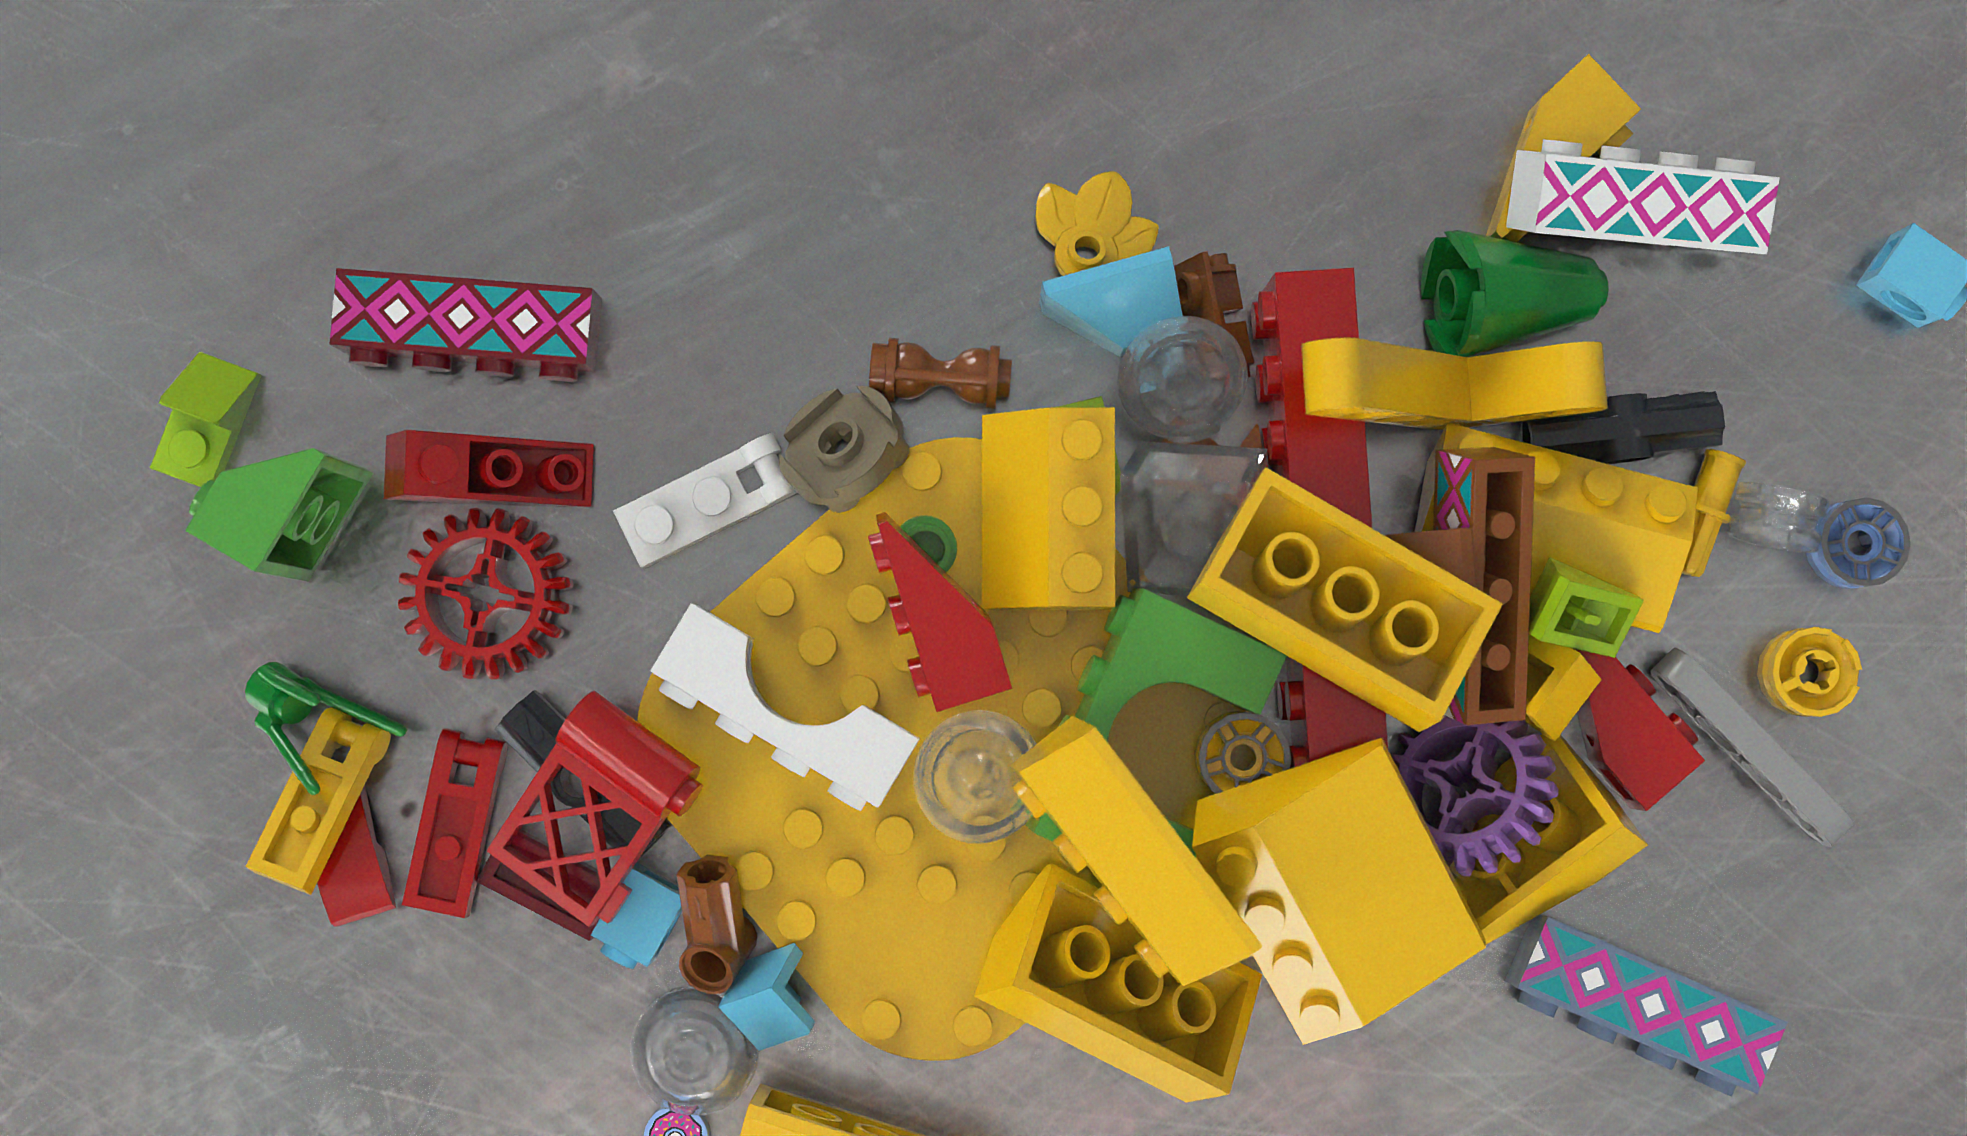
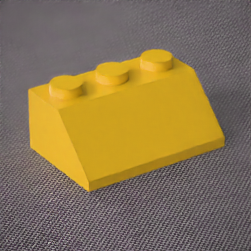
M1048 407L982 415V608L984 610H1111L1114 608L1115 407Z

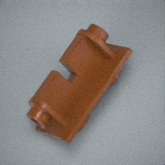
M1208 251L1175 265L1174 270L1187 339L1185 343V358L1188 367L1193 371L1196 389H1202L1226 379V382H1236L1251 378L1249 366L1254 365L1255 362L1252 356L1246 321L1225 323L1223 314L1243 309L1236 264H1229L1227 253L1209 256Z

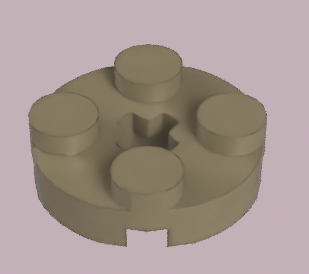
M856 386L861 393L852 392L842 395L838 388L818 395L796 413L783 435L789 442L785 452V459L779 454V467L783 476L803 499L813 504L826 505L833 512H846L856 506L860 498L878 487L893 469L901 466L909 454V445L903 438V423L898 413L880 392L868 386ZM844 439L849 444L837 453L834 446L837 442Z

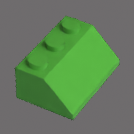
M315 448L220 472L215 481H207L196 493L189 508V514L193 518L185 531L254 572L309 582L372 477L373 472Z

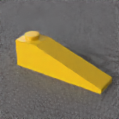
M1543 734L1540 735L1546 744L1540 755L1550 756L1556 766L1555 772L1545 779L1554 782L1558 787L1557 797L1551 800L1540 801L1554 814L1553 822L1541 823L1534 821L1531 825L1541 837L1540 844L1532 845L1524 838L1520 839L1515 846L1520 851L1522 858L1520 862L1513 863L1503 852L1497 854L1498 867L1496 873H1488L1478 859H1476L1474 870L1470 876L1460 875L1455 868L1454 861L1449 866L1486 939V945L1594 885L1648 846L1614 796L1561 734L1556 741ZM1511 757L1496 771L1494 781L1500 782L1507 791L1515 793L1517 773L1514 759ZM1490 814L1482 817L1477 821L1472 832L1491 825L1501 815Z

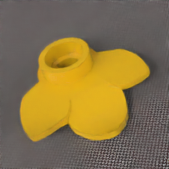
M1115 171L1103 172L1093 176L1081 186L1077 195L1056 184L1046 183L1041 189L1036 203L1035 220L1037 230L1055 247L1054 261L1062 276L1150 252L1155 245L1159 225L1149 219L1131 216V190L1126 180ZM1078 247H1088L1095 250L1098 255L1091 259H1085L1080 257L1075 250Z

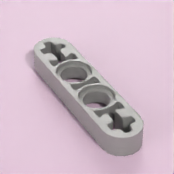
M1674 647L1650 671L1663 690L1817 842L1830 848L1854 825L1848 813L1688 654Z

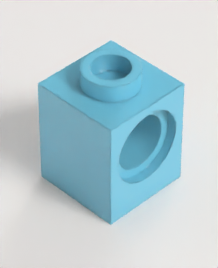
M1912 223L1890 235L1856 286L1915 327L1920 328L1940 319L1948 321L1964 305L1967 300V287L1965 286L1967 283V259L1915 223Z
M636 863L623 882L633 891L613 921L607 924L602 919H599L591 933L592 937L604 943L600 949L602 954L630 969H634L637 962L648 967L657 959L682 914L678 885L645 866Z

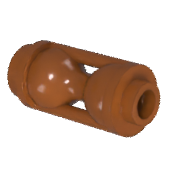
M889 338L888 344H872L869 387L880 392L888 401L894 402L895 396L901 399H913L923 395L933 387L945 386L953 390L965 402L971 404L986 403V409H996L997 397H1009L1012 359H1000V346L991 345L990 350L971 348L963 351L952 360L941 361L931 356L925 348L918 344L910 342L899 343V338Z

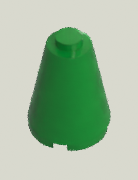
M1462 230L1446 231L1444 233L1447 237H1435L1427 250L1422 270L1421 299H1433L1435 319L1424 320L1429 341L1436 352L1470 357L1591 321L1597 316L1600 308L1605 305L1609 292L1606 274L1599 269L1597 263L1590 257Z

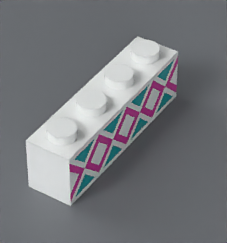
M1543 139L1541 152L1517 150L1506 222L1507 228L1552 235L1766 255L1768 253L1780 177L1754 174L1756 161L1717 157L1715 170L1697 168L1698 155L1659 151L1658 164L1639 162L1641 149L1604 145L1601 146L1600 158L1581 156L1583 143Z

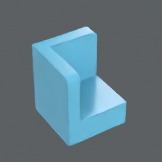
M795 943L748 959L718 1006L759 1051L808 1035L815 1024L814 1019L799 1004L801 997L787 983L803 955V952Z

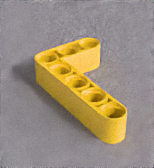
M1359 338L1324 339L1301 345L1306 414L1444 430L1447 423L1471 428L1591 413L1608 409L1603 343L1601 342L1563 343L1472 357L1445 354Z

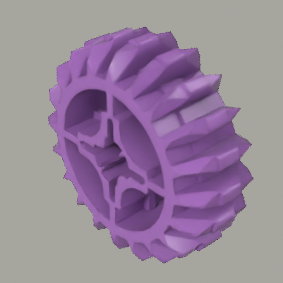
M1444 715L1440 722L1423 730L1415 739L1409 733H1399L1398 741L1405 747L1406 751L1404 755L1391 754L1448 867L1454 861L1457 872L1462 876L1471 875L1476 859L1479 860L1482 867L1488 873H1496L1498 867L1496 855L1502 852L1513 863L1520 862L1522 856L1515 846L1520 839L1524 838L1532 845L1540 844L1541 837L1531 826L1534 821L1541 823L1553 822L1554 814L1540 801L1551 800L1558 796V787L1555 783L1545 779L1555 772L1556 766L1550 756L1540 755L1546 744L1537 733L1527 735L1529 726L1525 720L1465 725ZM1464 746L1460 754L1453 760L1446 762L1438 761L1448 752ZM1498 748L1508 752L1514 759L1517 773L1515 793L1507 791L1500 782L1494 781L1495 772L1498 767L1494 757ZM1475 778L1485 791L1477 789L1475 793L1470 795L1466 790L1467 797L1462 798L1451 785L1460 788L1467 781L1471 786L1470 779ZM1424 784L1432 786L1438 794L1442 795L1441 806L1438 812L1443 818L1438 829L1430 826L1424 815L1422 807ZM1490 814L1501 815L1491 825L1472 832L1475 824L1482 817Z

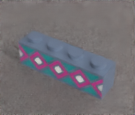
M1543 914L1530 920L1504 981L1522 990L1517 1002L1554 1018L1558 1007L1577 1014L1581 1018L1576 1028L1611 1044L1614 1043L1618 1033L1638 1041L1640 1044L1636 1055L1667 1069L1673 1070L1677 1059L1697 1067L1699 1071L1695 1081L1731 1097L1736 1086L1755 1094L1759 1093L1788 1022Z

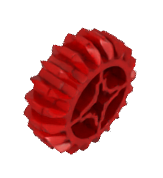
M470 508L467 515L468 529H465L457 516L450 514L444 517V526L448 533L447 538H444L440 533L430 528L423 532L424 540L432 548L429 554L416 549L409 550L407 557L411 562L421 565L418 575L411 573L400 574L399 583L416 588L415 597H403L398 600V608L408 611L418 610L419 617L410 620L404 626V629L409 635L421 634L425 631L429 632V635L421 642L418 648L422 655L430 656L444 647L439 658L438 667L440 669L451 671L463 657L462 674L464 678L476 679L484 661L489 679H502L504 674V658L507 659L510 667L516 673H523L528 669L527 660L523 653L525 648L539 659H544L549 654L547 647L538 639L542 632L549 637L557 639L563 636L564 630L559 625L549 622L552 612L562 615L571 614V604L554 600L555 591H567L573 588V580L568 577L552 578L551 572L562 567L567 562L564 554L559 552L545 557L541 555L553 541L552 536L547 532L538 533L527 541L533 525V521L529 518L521 516L509 530V512L496 508L487 527L483 510ZM486 542L484 553L477 554L474 567L468 574L461 577L442 576L446 567L456 555L470 546ZM506 544L517 551L528 565L534 581V593L516 589L510 583L507 576L508 561L503 559ZM489 577L490 587L498 589L499 593L514 596V600L505 601L497 599L495 604L486 602L488 610L483 611V601L473 598L471 594L459 592L458 588L462 586L475 589L477 584L486 586L484 578ZM438 595L453 598L462 606L464 611L463 628L468 629L466 642L457 637L447 626L441 614ZM511 610L530 612L525 624L511 638L497 645L486 647L488 633L495 632L498 619L504 613Z

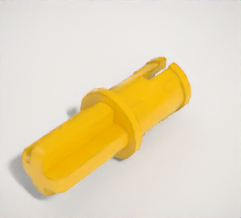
M1705 449V457L1694 487L1698 488L1693 540L1682 574L1700 577L1704 573L1721 524H1728L1730 522L1731 516L1726 514L1741 470L1746 464V461L1742 458L1716 449Z

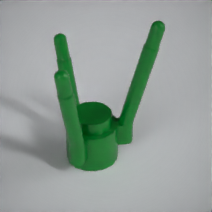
M268 662L260 666L251 675L246 685V699L251 706L259 711L254 721L255 726L270 737L298 780L301 781L311 795H317L320 792V785L282 730L283 724L301 722L308 716L312 707L317 706L321 702L396 736L402 737L407 732L403 724L322 688L308 677L301 678L279 662Z

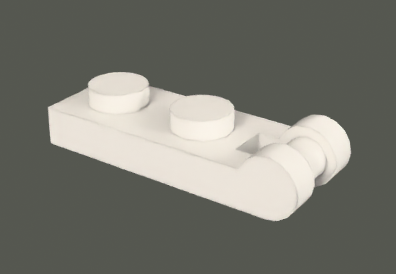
M774 433L756 438L740 449L613 510L640 568L645 569L797 493L780 470L777 454L781 452V448ZM754 466L763 486L747 494L738 474Z

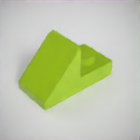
M199 352L160 398L158 404L171 408L172 412L150 469L202 487L209 480L215 481L219 473L226 469L262 375Z

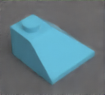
M1169 246L1042 282L1039 300L1042 315L1118 357L1135 353L1138 363L1164 357L1174 352L1172 343L1180 341L1185 333L1173 259Z

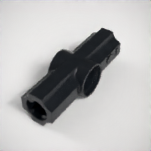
M1701 391L1682 395L1674 394L1657 398H1647V394L1635 393L1607 397L1608 409L1522 421L1520 429L1521 442L1596 460L1605 464H1618L1654 458L1656 453L1723 445L1725 420L1723 405L1720 404L1716 391Z
M533 690L502 718L494 730L538 772L554 748L556 736L565 718L537 690ZM562 766L551 782L553 794L557 800L572 808L585 806L584 796L573 791L568 779L569 770ZM597 791L599 803L610 801ZM621 808L600 811L605 839L612 848L628 845L642 825V823ZM581 814L580 816L589 824L587 814ZM664 820L640 858L671 827L666 820Z

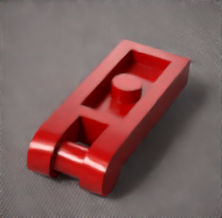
M444 728L440 733L435 750L402 905L467 918L471 913L477 885L476 881L479 876L499 779L506 762L508 743L504 740L487 737L484 743L464 739V732ZM458 764L477 767L474 786L453 782Z

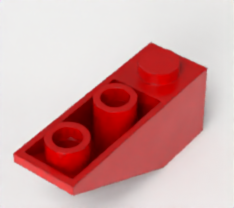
M403 430L386 436L383 499L456 504L591 507L594 444Z
M886 512L877 514L876 520L880 532L868 535V539L879 574L890 570L893 572L899 595L887 599L899 636L911 632L919 656L908 659L907 663L918 697L931 694L936 712H940L1013 689L989 614Z
M1574 649L1581 653L1602 679L1577 712L1588 760L1630 809L1648 811L1705 761L1693 747L1698 742V738L1687 723L1678 715L1670 713L1666 716L1652 700L1651 697L1656 693V690L1649 679L1632 664L1624 667L1616 657L1613 658Z

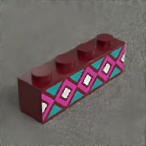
M336 268L329 345L349 354V363L362 366L387 367L388 357L411 358L412 368L426 371L450 372L451 362L476 363L475 372L483 375L512 377L514 376L515 367L539 368V378L575 382L577 381L578 372L596 373L602 298L593 288Z

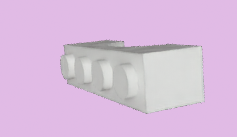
M691 603L650 672L664 679L658 690L691 710L699 700L719 712L720 715L715 725L745 743H749L755 734L777 748L771 758L794 773L805 777L809 769L812 768L829 778L833 782L827 792L849 806L861 811L866 802H869L878 808L920 738L866 705H861L846 717L825 725L800 724L781 716L766 703L755 684L751 666L754 638L699 605Z

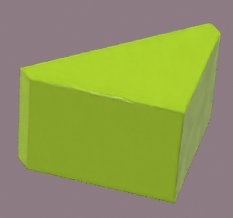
M1550 557L1530 596L1529 633L1543 642L1615 658L1644 600L1635 594Z

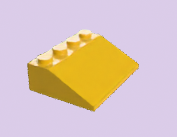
M1382 738L1197 800L1192 849L1204 870L1263 945V948L1256 952L1253 957L1303 1045L1364 1027L1486 948V939Z

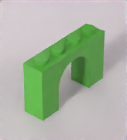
M1133 587L1129 598L1120 595L1115 602V607L1109 613L1105 624V631L1112 635L1102 657L1093 655L1081 675L1077 691L1084 693V697L1075 717L1095 726L1108 743L1113 721L1128 700L1146 688L1157 684L1173 682L1189 684L1243 710L1260 715L1287 656L1278 650L1146 589ZM1065 715L1059 726L1067 721L1070 716ZM1023 805V812L1030 814L1025 825L1033 833L1051 841L1061 834V831L1047 813L1036 820ZM1165 817L1196 858V854L1192 849L1194 829Z

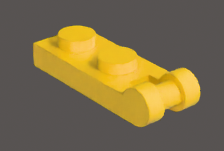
M332 707L325 709L320 715L300 755L320 785V792L317 795L309 794L292 771L245 867L256 874L311 895L374 764L378 763L387 752L391 733L369 723H365L363 726L354 723L350 715ZM342 745L350 748L343 763L331 759L335 749L340 748Z

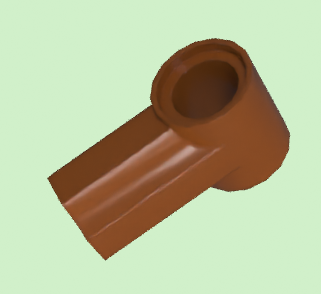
M706 855L701 859L685 862L677 873L687 939V948L679 958V969L688 984L698 991L707 994H720L728 990L757 945V933L748 918L743 916L737 869L729 864L728 857Z

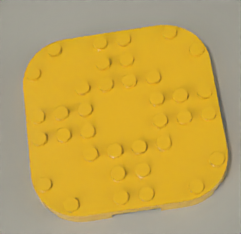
M960 437L937 439L909 448V454L905 462L898 468L893 469L878 487L860 498L856 506L842 513L833 512L829 509L710 611V613L754 638L751 666L755 684L766 703L781 716L800 724L825 725L846 717L861 705H866L920 738L878 808L866 802L863 809L859 811L827 792L833 781L814 769L810 768L806 776L802 777L773 760L771 756L777 747L754 734L750 742L745 743L715 725L720 713L699 700L691 710L669 698L658 690L664 679L654 673L650 675L644 689L637 718L639 723L700 766V772L696 780L703 784V788L691 807L681 817L673 812L666 817L700 858L706 855L728 857L729 864L737 869L742 907L777 948L792 943L798 946L803 955L795 969L848 1029L864 1041L888 1053L924 1061L958 1059L979 1053L1005 1040L1026 1023L974 997L993 936L1046 865L1053 863L1098 888L1102 887L1088 866L1077 873L1053 841L1033 833L1025 825L1030 814L1023 812L1024 804L1011 788L1021 779L1010 765L1058 728L1065 715L1075 716L1084 697V693L1077 691L1081 675L1093 655L1102 657L1112 635L1105 631V624L1111 610H985L992 621L1013 689L940 712H936L931 694L918 697L907 663L908 659L919 656L911 632L899 636L887 598L899 595V591L892 570L879 574L868 539V535L880 532L876 515L886 512L899 526L908 519L920 515L933 516L945 522L952 530L957 543L955 561L946 573L982 607V439ZM1115 548V602L1120 595L1129 598L1133 587L1146 589L1154 593ZM1177 682L1157 684L1137 693L1121 708L1111 726L1108 744L1163 816L1194 829L1197 800L1216 794L1206 787L1197 772L1195 750L1198 737L1207 724L1220 715L1246 710L1189 684ZM1238 745L1231 752V763L1236 769L1243 771L1251 761H1256V754L1251 751L1249 746Z

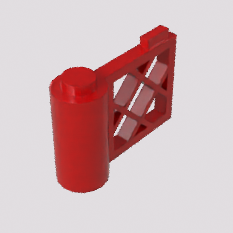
M592 691L580 700L563 722L556 736L554 748L486 851L588 927L595 925L599 918L608 924L613 921L633 891L623 883L666 817L671 812L681 817L700 794L703 784L696 780L700 772V766L598 692ZM562 766L581 779L585 806L555 810L551 782ZM597 791L610 801L599 803ZM540 801L542 813L530 815ZM621 808L642 823L628 845L607 848L600 811ZM587 814L594 851L564 856L557 819ZM544 821L550 858L531 861L510 846L524 824ZM621 855L611 870L609 857ZM596 859L601 887L590 903L570 890L566 864ZM552 867L554 877L541 868Z

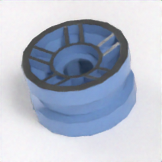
M1865 497L1831 504L1817 513L1808 526L1804 545L1807 561L1818 577L1832 586L1854 589L1884 584L1898 575L1907 562L1911 542L1908 526L1897 510L1884 501ZM1859 531L1857 537L1860 540L1861 546L1867 548L1866 553L1855 555L1850 551L1848 538L1853 532Z

